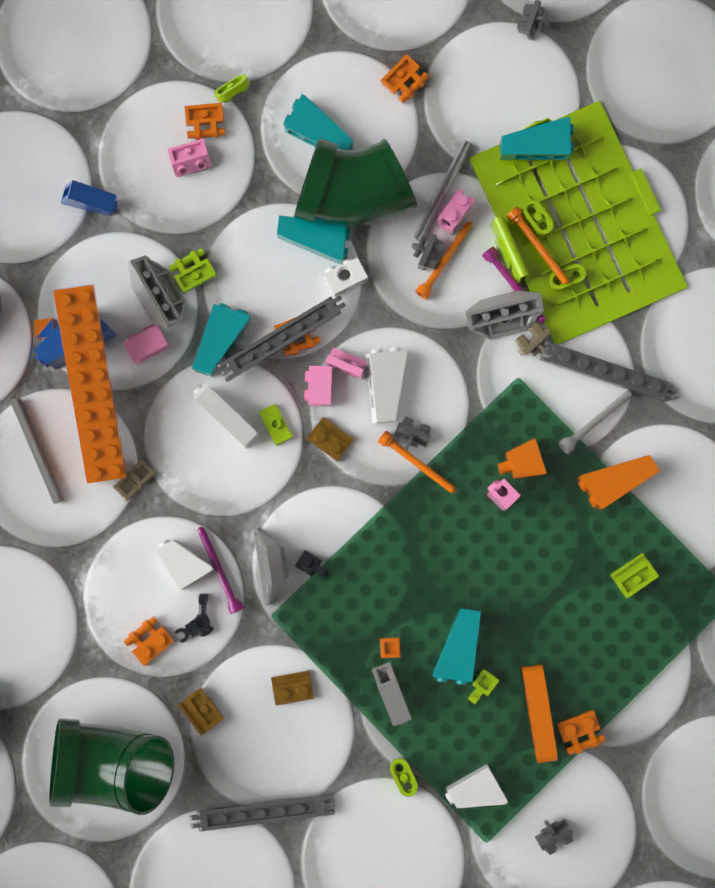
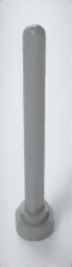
M627 390L572 437L563 438L559 442L560 448L566 454L571 453L575 449L576 443L632 397V392Z

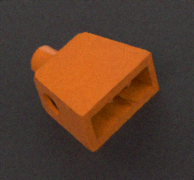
M532 439L507 452V461L497 464L501 475L511 472L513 479L547 474L536 439Z

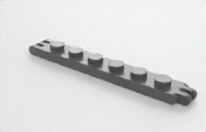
M331 296L218 364V369L227 367L221 372L223 376L229 372L231 373V375L225 378L226 382L231 381L340 315V310L346 306L344 302L339 305L336 304L342 300L341 296L334 299Z
M545 341L544 343L545 347L551 349L542 350V353L548 355V357L540 356V361L660 401L674 399V395L668 394V392L675 393L676 388L671 387L668 381Z
M333 794L199 810L197 815L189 816L190 821L198 820V823H192L190 826L191 829L199 828L201 832L334 815V809L327 810V807L334 806V802H326V799L333 798Z

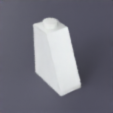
M167 539L159 544L160 548L156 550L179 590H183L214 571L212 565L175 540L169 541Z
M487 764L446 787L448 793L445 796L450 805L455 804L456 808L504 805L508 803Z

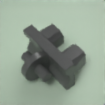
M535 0L534 4H525L523 15L529 17L528 21L520 20L517 29L519 33L526 34L529 40H534L536 32L542 31L543 27H549L551 21L547 18L548 13L544 12V8L541 7L540 0Z
M432 233L426 248L424 247L426 242L424 239H420L419 244L413 243L411 246L415 250L414 257L419 258L420 253H423L418 263V269L434 270L438 260L429 255L431 251L441 254L444 249L445 243L438 240L437 235Z
M407 416L404 417L402 422L398 423L394 434L401 437V442L406 443V450L409 449L410 445L418 448V445L426 447L431 437V427L421 424L419 430L412 427L414 420Z
M565 819L560 822L555 821L552 824L545 820L544 823L547 827L540 830L541 833L535 836L541 849L545 850L549 855L557 851L555 845L557 842L562 840L564 845L573 842V831Z

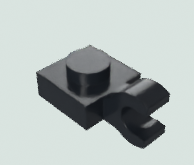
M304 550L295 564L296 568L311 577L314 573H317L326 579L330 573L327 569L320 566L321 559Z

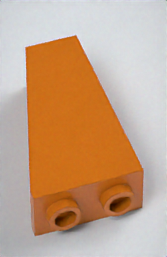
M647 455L578 477V485L583 492L587 491L591 497L589 498L591 505L601 510L660 472V469L651 456Z

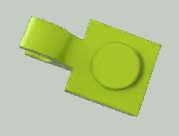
M482 669L472 682V685L476 688L470 694L468 700L476 704L482 694L489 696L499 680L485 669Z

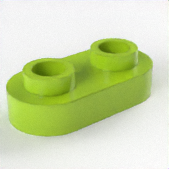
M245 74L238 75L219 87L214 92V95L218 102L227 103L236 94L246 91L250 81Z
M527 201L522 209L524 218L538 235H548L553 229L552 219L538 201ZM534 209L535 213L530 214L528 210ZM540 224H545L546 229H541Z
M573 264L563 268L562 271L568 277L569 282L568 284L561 283L560 285L555 284V281L559 280V278L553 272L549 277V286L554 291H563L584 281L586 270L580 264ZM578 273L579 277L574 278L572 274Z
M403 758L394 759L390 764V772L400 793L406 797L415 795L418 790V783L408 762ZM398 764L403 765L401 771L396 770ZM410 782L412 784L411 788L406 789L404 787L405 783Z

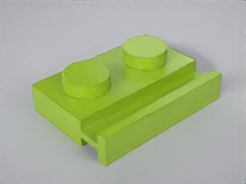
M643 553L610 574L625 598H629L659 577Z

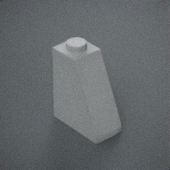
M388 662L373 668L372 671L393 726L401 725L411 720L391 663Z

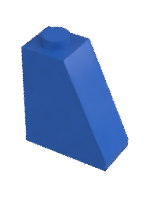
M72 180L65 185L60 204L108 216L115 212L118 202L115 201V194Z

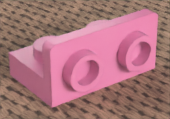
M204 139L168 149L171 165L176 177L212 167Z
M336 348L332 349L331 354L327 356L325 361L327 366H332V368L360 380L367 367L365 360Z

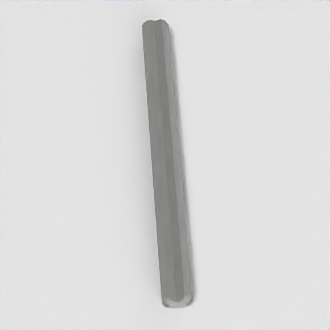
M466 140L462 142L414 235V239L417 241L425 238L472 147V143Z
M15 398L11 401L12 408L52 502L54 504L60 503L64 498L22 399Z

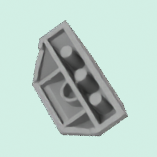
M146 255L130 260L128 263L131 287L149 319L165 328L182 322L186 301L168 269L150 260Z
M513 291L481 299L466 311L468 328L470 331L489 340L526 331L537 317L544 312L541 293Z
M254 528L253 534L266 606L273 602L283 588L286 578H289L287 566L284 567L283 559H286L284 547L281 548L280 544L258 528Z

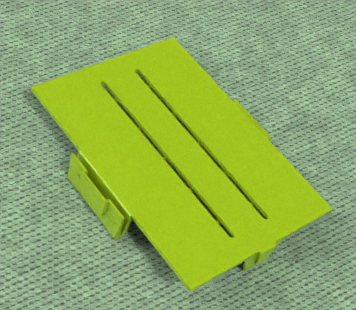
M600 101L561 117H570V124L574 125V132L571 135V142H574V152L570 155L569 160L579 179V183L575 182L566 160H532L534 164L532 167H530L528 160H500V144L468 158L496 217L491 222L490 227L496 237L495 244L507 270H511L514 279L519 285L523 280L524 283L526 282L530 292L541 293L544 310L542 314L545 317L544 324L551 331L549 335L553 343L557 345L688 288L654 216L655 213L661 211L660 206L642 168L633 171ZM550 118L538 120L524 129L548 123L552 120ZM536 169L548 194L547 197H544L532 170ZM580 185L582 186L587 196V199L594 211V213L590 214L589 209L578 188V186ZM548 199H550L555 209V212L562 224V227L560 228L558 227L555 218L546 201ZM527 201H538L553 221L552 231L545 236L538 235L524 217L523 220L561 269L575 264V261L578 260L580 265L586 270V278L591 288L587 289L583 281L563 291L552 290L549 286V277L553 273L552 269L517 223L510 222L506 215L516 207H519L522 211ZM534 209L528 210L530 214L535 213ZM593 216H596L608 244H604L592 218ZM540 224V228L546 229V225ZM563 229L575 252L576 258L572 257L562 236L561 230ZM608 246H610L616 258V261L623 273L621 275L618 274L617 269L610 257V254L606 248ZM578 273L572 274L574 278L579 277ZM621 277L625 278L630 288V292L626 291L625 286L621 280ZM560 280L555 281L557 285L562 283ZM590 291H593L599 306H595L589 294Z

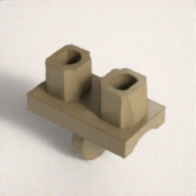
M535 322L528 328L533 335L530 340L524 334L515 340L519 347L518 352L521 355H527L533 348H535L531 352L533 356H536L538 353L545 355L542 353V350L545 349L544 343L546 340L541 344L540 342L551 331Z

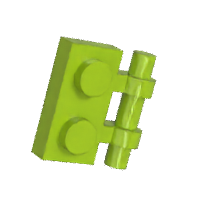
M202 248L189 252L190 255L181 260L178 258L174 261L175 263L169 266L172 273L178 269L181 272L174 277L184 294L217 276L207 258L200 262L199 258L205 255ZM193 261L195 262L196 265L185 270V265Z

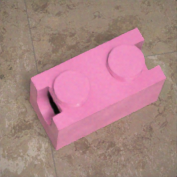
M459 188L437 218L436 224L452 235L472 208L475 198L472 196L470 199L463 194V190Z
M149 325L143 329L144 332L138 335L136 333L126 338L127 341L123 342L136 365L170 348L158 325Z
M309 366V371H305V382H308V390L304 391V401H308V406L331 407L332 366Z
M497 479L488 487L490 491L487 495L502 511L509 508L521 496L505 479L501 481Z

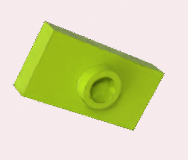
M276 403L259 411L276 446L293 438Z

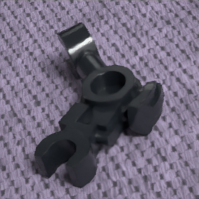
M199 594V614H196V617L185 625L186 628L182 627L175 631V634L179 632L185 634L180 643L187 641L190 634L194 637L199 631H204L200 634L201 637H204L214 630V627L210 626V619L208 614H206L208 594Z

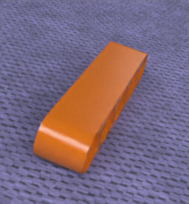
M541 664L522 667L537 763L558 761L543 666Z

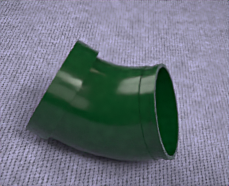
M319 137L293 218L311 224L314 220L339 226H363L390 220L406 213L412 208L418 207L408 179L385 138L365 148L346 150L337 148V143Z
M58 718L52 753L49 806L71 807L72 803L89 804L119 809L137 815H146L160 805L170 788L174 773L172 747L162 736L120 727L82 724L79 719Z

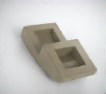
M141 459L128 471L126 478H122L113 486V489L127 502L155 472Z

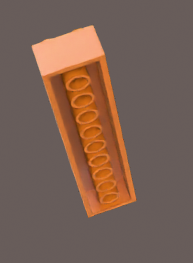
M89 284L55 289L53 294L87 484L126 478L127 472L95 285Z

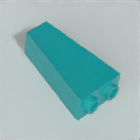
M301 94L299 99H295L292 105L293 111L291 115L286 116L283 123L286 133L313 147H316L320 137L337 143V148L352 150L354 146L353 139L303 94Z
M570 117L501 136L500 160H568L574 152V142H571L574 125L570 124Z
M279 215L277 237L299 248L343 265V259H347L348 248H345V242L350 239V229H347V226L331 225L314 220L311 224L293 217Z
M219 303V305L213 304L192 366L193 371L210 377L214 375L218 369L217 365L224 361L250 324L251 317L247 311L242 309L234 311L230 309L229 305Z
M460 608L433 670L432 676L436 677V681L448 682V679L456 680V684L467 685L468 682L473 681L481 611Z

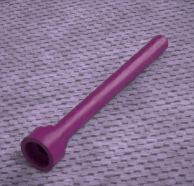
M493 246L482 255L485 261H489L490 264L493 263L514 291H524L498 259L499 255L495 247ZM543 314L537 317L540 323L545 322Z
M199 527L197 530L228 598L229 606L227 608L230 614L244 609L242 601H239L238 598L236 599L205 528Z

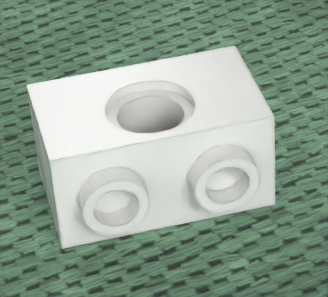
M352 257L343 261V265L337 268L336 266L330 267L324 274V279L334 298L368 282V277L358 257L355 259ZM341 273H349L350 278L342 280L340 278Z

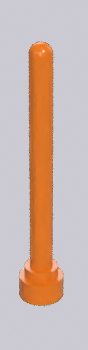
M516 207L506 215L510 222L517 223L562 284H568V277L523 220L524 216L521 209Z
M467 221L427 281L419 285L415 290L418 296L428 300L432 294L431 287L471 229L472 222Z
M386 430L381 435L377 443L383 447L392 448L450 493L456 492L454 485L395 442L390 432Z

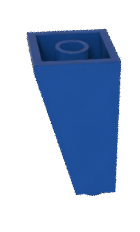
M100 318L105 343L116 337L117 334ZM59 325L33 350L37 354L35 358L47 368L51 366L57 369L66 364Z

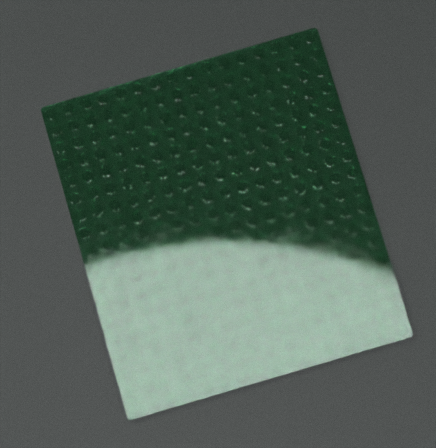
M516 378L427 464L428 467L456 487L455 493H450L424 472L420 471L322 565V567L330 572L326 579L314 573L271 615L272 619L449 805L450 803L445 796L448 793L446 787L484 765H488L508 803L504 805L456 808L455 804L450 805L486 843L577 755L576 753L568 755L566 748L573 746L571 740L565 743L562 741L556 723L589 710H594L601 728L594 731L596 736L715 619V576L631 491L601 510L591 505L589 501L591 497L587 491L583 492L579 487L578 477L607 468V466L581 440L576 443L575 449L569 454H566L560 448L559 442L565 437H572L574 433L520 378ZM532 439H536L547 474L513 479L511 472L501 475L497 464L507 461L506 453ZM497 479L499 481L505 479L521 495L504 511L487 495L490 491L488 487ZM643 553L659 577L629 598H625L610 574ZM460 608L481 611L473 681L482 669H485L499 680L489 696L482 694L476 704L468 700V697L476 688L472 685V682H468L467 685L456 684V680L448 679V682L436 681V677L432 676ZM399 637L401 657L381 658L380 638ZM388 662L391 663L411 716V720L395 726L391 722L372 671L373 668ZM542 664L558 761L538 764L522 667ZM587 734L577 738L579 743L589 740Z

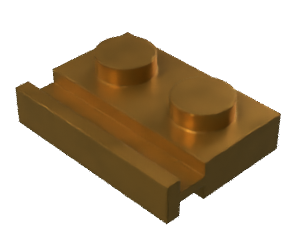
M324 417L321 418L320 422L307 437L308 441L337 462L354 440Z
M309 670L271 677L276 706L314 699Z
M202 687L178 704L200 736L224 719Z

